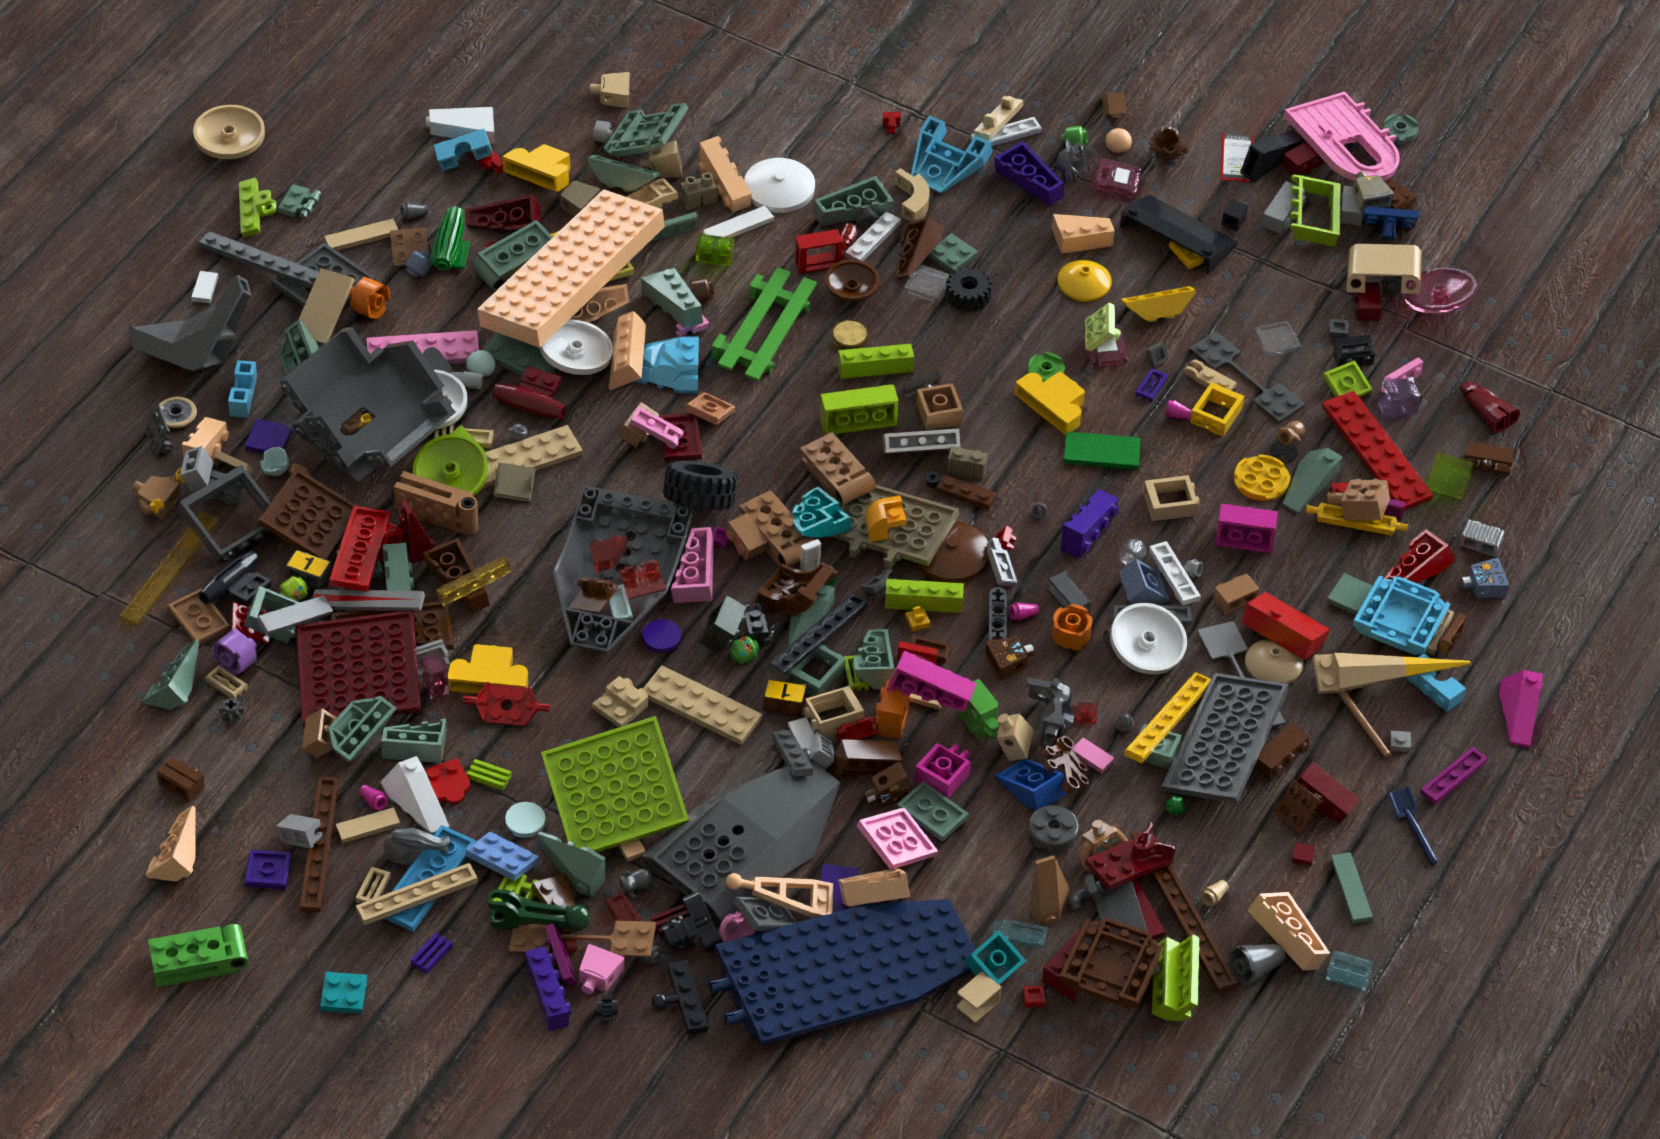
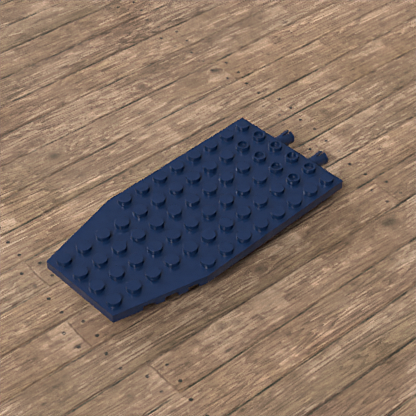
M950 899L864 904L782 926L771 931H764L716 944L715 951L722 963V978L709 981L708 987L711 994L728 990L738 1009L737 1011L724 1013L726 1026L744 1022L751 1039L758 1038L762 1046L916 1003L924 995H930L937 988L952 983V980L955 978H961L972 972L963 961L976 949Z

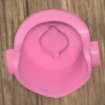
M740 911L728 914L721 922L719 934L723 942L755 934V931Z

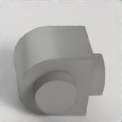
M597 120L593 132V141L607 143L613 135V130H610L611 123Z

